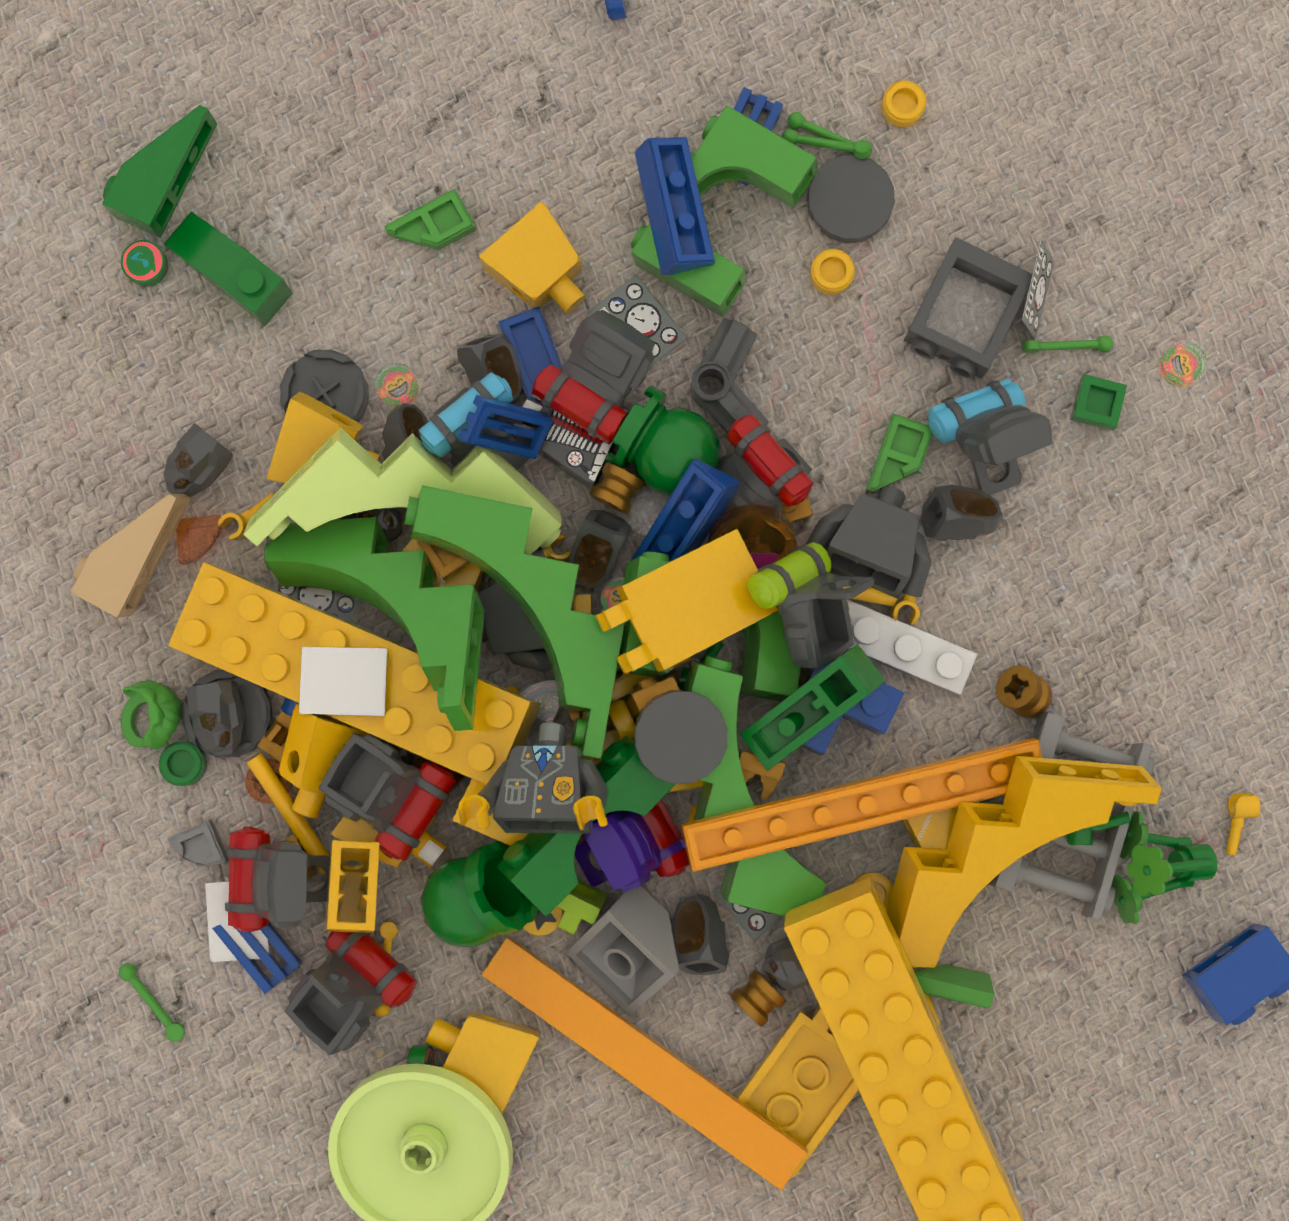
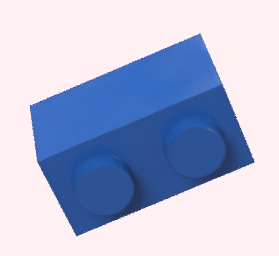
M1253 923L1182 976L1213 1020L1225 1025L1230 1023L1238 1025L1249 1019L1256 1012L1254 1006L1267 996L1273 999L1289 989V954L1268 926Z

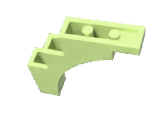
M340 427L248 520L243 535L258 546L267 536L272 540L276 539L287 528L291 519L308 532L328 521L353 513L382 508H407L409 496L418 498L422 485L533 508L525 553L529 555L534 553L539 547L542 549L549 547L560 535L562 522L560 510L496 450L476 446L451 469L437 455L427 451L422 445V441L412 433L381 464Z

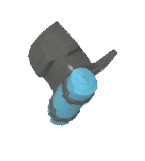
M490 372L480 381L476 380L471 384V389L464 388L433 413V416L429 418L430 421L419 429L422 445L427 451L440 458L450 452L453 455L451 462L455 467L477 446L464 442L458 436L461 428L468 429L470 425L465 419L469 412L475 413L477 406L473 404L476 395L506 403L514 400L508 382L499 375ZM493 413L488 414L489 417L523 425L520 420ZM483 427L480 432L530 444L532 441L530 438ZM496 450L516 470L529 459Z
M1010 379L1003 381L994 380L989 382L987 387L955 399L949 397L943 399L941 404L930 408L928 412L929 428L933 435L942 443L956 441L972 463L979 490L988 495L1020 484L1021 475L1017 458L1052 444V429L1049 419L1042 414L1031 412L1025 407V396L1018 384L1011 382ZM1006 463L1007 470L1005 476L997 482H992L986 474L987 464L999 465Z

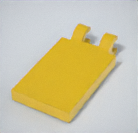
M735 529L616 589L622 602L595 615L603 632L630 620L642 644L616 657L623 673L626 674L653 661L658 672L664 671L777 612L778 609L776 606L769 609L759 607L752 599L750 591L747 589V582L752 575L757 573L758 569L738 529Z
M818 1005L812 1017L801 1009L798 1011L736 1096L741 1102L808 1149V1153L792 1175L794 1178L858 1091L857 1085L820 1005Z

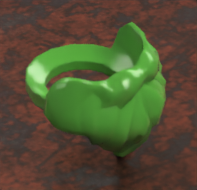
M152 680L140 681L123 688V693L130 697L121 714V728L127 742L134 747H148L155 750L163 747L177 730V726L182 719V700L166 685ZM147 703L150 725L144 737H141L135 728V715L139 707Z

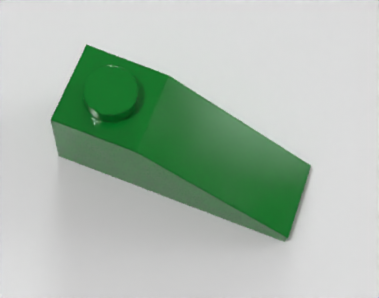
M201 105L196 107L124 162L117 175L109 178L103 191L104 201L102 204L115 218L159 238L162 237L217 126V122L208 108Z
M192 211L163 244L264 326L268 324L293 294L280 276Z
M857 644L739 735L768 771L872 693L886 680Z

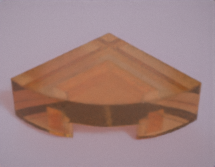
M221 515L183 518L180 520L176 528L180 564L185 565L198 561L211 549L222 531V527L218 526Z

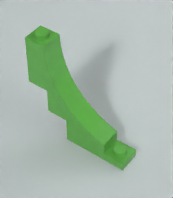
M422 485L418 498L409 496L404 524L412 525L410 538L436 545L459 555L496 580L514 598L531 621L548 655L556 682L559 708L583 712L582 719H575L571 735V745L577 746L587 760L601 759L618 665L616 657L620 653L625 622L603 632L595 615L571 610L578 564L524 554L533 508Z
M377 517L331 520L308 532L297 523H290L276 539H270V543H267L264 548V561L266 567L274 573L281 587L305 586L337 591L363 600L384 612L408 634L416 645L421 667L433 690L437 691L439 711L446 714L454 731L473 730L485 609L474 584L435 587L436 574L425 551L388 553L389 541Z
M707 655L704 663L691 661L684 691H692L707 697L721 711L728 729L727 748L720 764L707 777L700 779L704 781L694 820L755 806L749 795L742 773L737 746V709L743 676L731 671L732 662ZM784 849L728 863L720 893L729 903L785 916L786 911L822 897L826 882L817 873L798 862Z

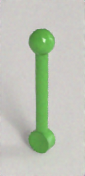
M800 112L791 113L788 117V124L792 129L803 128L825 139L855 144V142L805 120Z
M787 129L782 134V138L794 145L799 143L853 152L854 156L859 159L868 158L871 154V144L865 140H860L853 144L800 135L794 129Z
M1107 335L1100 336L1097 340L1053 342L1031 340L1022 342L1023 353L1071 349H1098L1100 352L1105 353L1109 352L1113 347V340Z
M130 963L123 964L119 968L120 978L131 983L166 1027L165 1034L167 1039L173 1042L182 1039L185 1035V1027L181 1023L171 1020L136 976L137 970L135 966Z

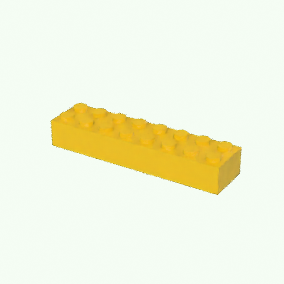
M203 562L168 646L298 703L300 702L302 647L387 648L385 716L325 715L485 785L500 765L509 759L512 748L524 746L541 706L539 702L478 677L473 730L454 731L446 714L439 711L437 691L433 690L421 667L417 650L223 567Z
M871 876L786 911L784 930L919 1221H1024L1021 1204Z

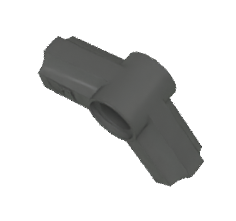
M723 318L700 365L693 372L690 389L694 402L701 408H705L728 434L731 426L737 419L750 414L755 415L762 424L768 425L769 421L734 382L757 338V333L736 320ZM705 377H715L720 380L723 389L717 394L709 395L701 391L698 383Z

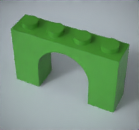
M727 105L719 117L714 115L708 121L702 133V139L704 140L696 153L690 152L700 197L718 184L740 181L758 187L794 209L817 174V159L815 156ZM650 224L648 226L642 225L631 242V248H633L631 254L638 267L721 317L725 316L747 282L744 268L712 250L715 260L713 265L673 275H662Z
M657 552L642 553V556L626 564L623 585L669 563V556ZM779 609L777 612L742 629L745 647L741 671L743 680L740 694L783 701L798 689L801 667L795 666L784 637L783 619ZM630 620L626 621L624 625L619 656L642 644ZM653 661L628 673L648 677L661 676L668 673L669 668L658 672ZM618 663L616 671L623 672Z

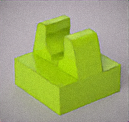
M578 880L579 884L556 906L565 911L558 928L572 935L575 934L582 919L594 925L609 895L581 880Z

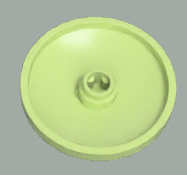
M403 1064L372 1074L359 1083L347 1096L331 1126L328 1141V1159L332 1177L340 1194L350 1208L364 1221H485L500 1203L508 1185L513 1164V1148L509 1129L500 1110L492 1099L476 1084L464 1076L442 1067L426 1064Z

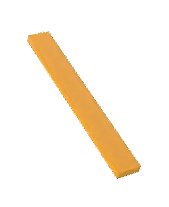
M1030 738L682 823L681 828L690 869L695 872L957 807L960 801L978 802L1005 795L1016 756L1042 758L1039 740Z
M508 936L482 973V976L781 1191L808 1153V1149L512 937Z

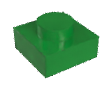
M1084 374L1079 381L1070 420L1113 431L1118 426L1127 385Z

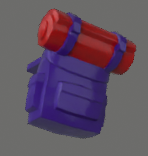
M662 800L645 816L632 811L620 810L605 814L608 822L607 826L600 827L598 819L592 822V834H583L586 840L576 846L574 854L591 886L596 887L609 881L613 890L621 889L624 892L648 882L651 878L650 871L655 870L660 877H673L683 873L686 867L690 865L684 838H682ZM590 851L593 852L602 870L594 868L589 859Z

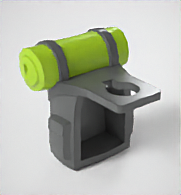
M814 542L796 547L782 559L761 567L747 582V589L759 607L769 609L778 606L779 613L783 619L784 637L795 666L805 668H819L838 658L854 645L849 606L846 600L853 599L874 586L873 577L841 576L829 573L831 571V560L828 552L822 545Z

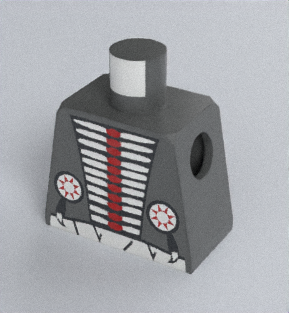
M528 397L523 407L544 412L554 419L538 454L588 489H592L593 486L598 484L602 476L601 470L606 463V455L609 452H613L616 444L612 442L608 445L599 438H593L588 435V431L553 409L549 410L542 403ZM623 405L622 408L629 414V408ZM521 421L522 424L529 427L538 428L539 426L536 424Z

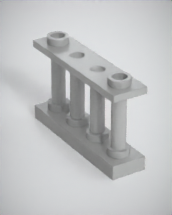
M1049 712L1038 716L1032 738L1039 740L1042 758L1053 759L1054 754L1060 755L1061 752L1092 762L1143 766L1151 775L1154 766V758L1150 757L1152 745L1146 743L1132 744L1130 753L1126 754L1067 735V730L1062 728L1065 717ZM1114 802L1111 816L1128 811L1131 820L1134 806H1124ZM1129 823L1108 828L1104 841L1092 837L1093 845H1069L1067 843V835L1050 841V843L1098 858L1091 884L1028 864V859L1021 857L999 873L988 885L1013 892L1015 884L1021 885L1024 881L1085 901L1082 915L1101 920L1103 912L1108 913L1114 902L1116 889L1111 884Z

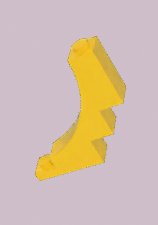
M1016 756L1003 805L960 801L947 849L905 846L903 848L887 914L912 968H936L942 948L964 910L986 885L1015 861L1039 846L1061 836L1084 828L1108 823L1114 802L1130 807L1136 806L1138 803L1157 804L1162 790L1161 786L1143 766Z

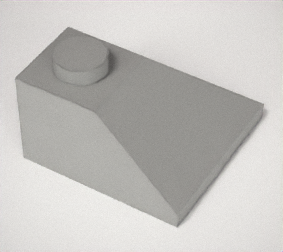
M642 886L623 892L595 921L594 925L592 924L566 952L629 1016L637 1011L680 971L669 913Z

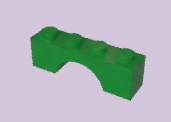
M628 736L607 747L602 754V760L596 765L609 789L605 814L622 810L632 811L645 816L676 785L655 777L640 762L634 747V740ZM529 833L523 840L516 841L505 851L503 860L496 868L547 917L579 884L574 867V854L582 834Z

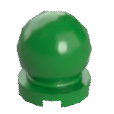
M651 385L644 393L650 399L643 407L637 403L632 407L613 440V443L620 448L617 454L609 452L605 457V462L622 469L627 464L631 465L634 463L639 479L652 491L670 497L692 460L698 459L717 469L720 461L719 440L713 427L700 414L684 408L666 410L664 403L667 394Z
M495 841L491 844L480 846L474 849L467 857L445 861L428 876L420 898L425 924L439 940L458 947H475L487 943L498 934L507 935L522 930L527 923L534 921L538 909L496 868L503 860V855L510 847L509 845Z

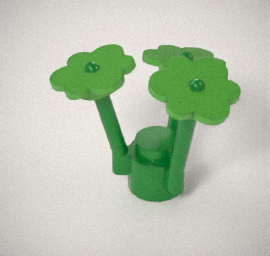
M1133 811L1131 823H1129L1120 854L1122 859L1132 858L1133 862L1128 864L1127 873L1131 878H1134L1133 884H1130L1126 877L1121 878L1117 874L1114 875L1111 884L1116 889L1114 904L1118 907V913L1125 924L1139 923L1138 912L1142 908V900L1162 895L1165 892L1178 888L1193 887L1195 881L1212 879L1217 871V857L1212 847L1208 844L1193 845L1190 837L1174 838L1148 833V827L1143 823V813ZM1146 843L1173 847L1175 850L1169 854L1167 861L1163 859V852L1160 847L1149 848L1146 846Z

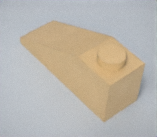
M185 494L166 495L90 552L88 556L83 557L75 568L73 579L76 582L70 593L116 618L133 615L191 497Z

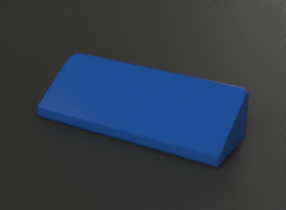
M687 137L647 138L636 150L635 157L661 274L673 275L713 265L715 260Z
M698 459L692 460L630 561L642 556L644 552H657L668 555L669 562L701 547L741 483L734 477Z

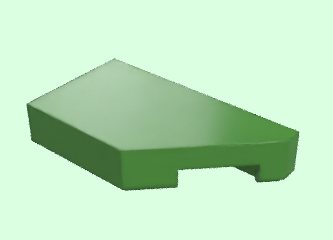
M455 188L384 226L389 237L435 250H440L477 230Z
M894 413L892 414L865 492L872 494L882 487L889 486L921 469L933 434L929 425Z
M947 964L936 966V968L914 971L924 994L983 1008L991 1007L994 990L990 974Z

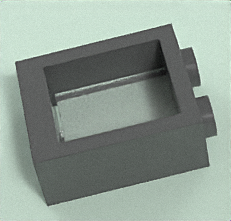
M955 237L903 341L911 344L910 349L924 358L934 359L936 356L950 363V369L963 377L973 379L974 376L982 379L990 369L1029 290L1033 274Z

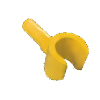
M271 492L241 514L226 513L222 515L218 521V526L225 527L236 519L239 528L228 539L240 540L246 538L243 534L248 520L274 494Z
M1236 793L1228 799L1227 806L1231 817V828L1225 849L1226 854L1236 856L1242 828H1244V818H1258L1260 815V799L1252 793Z

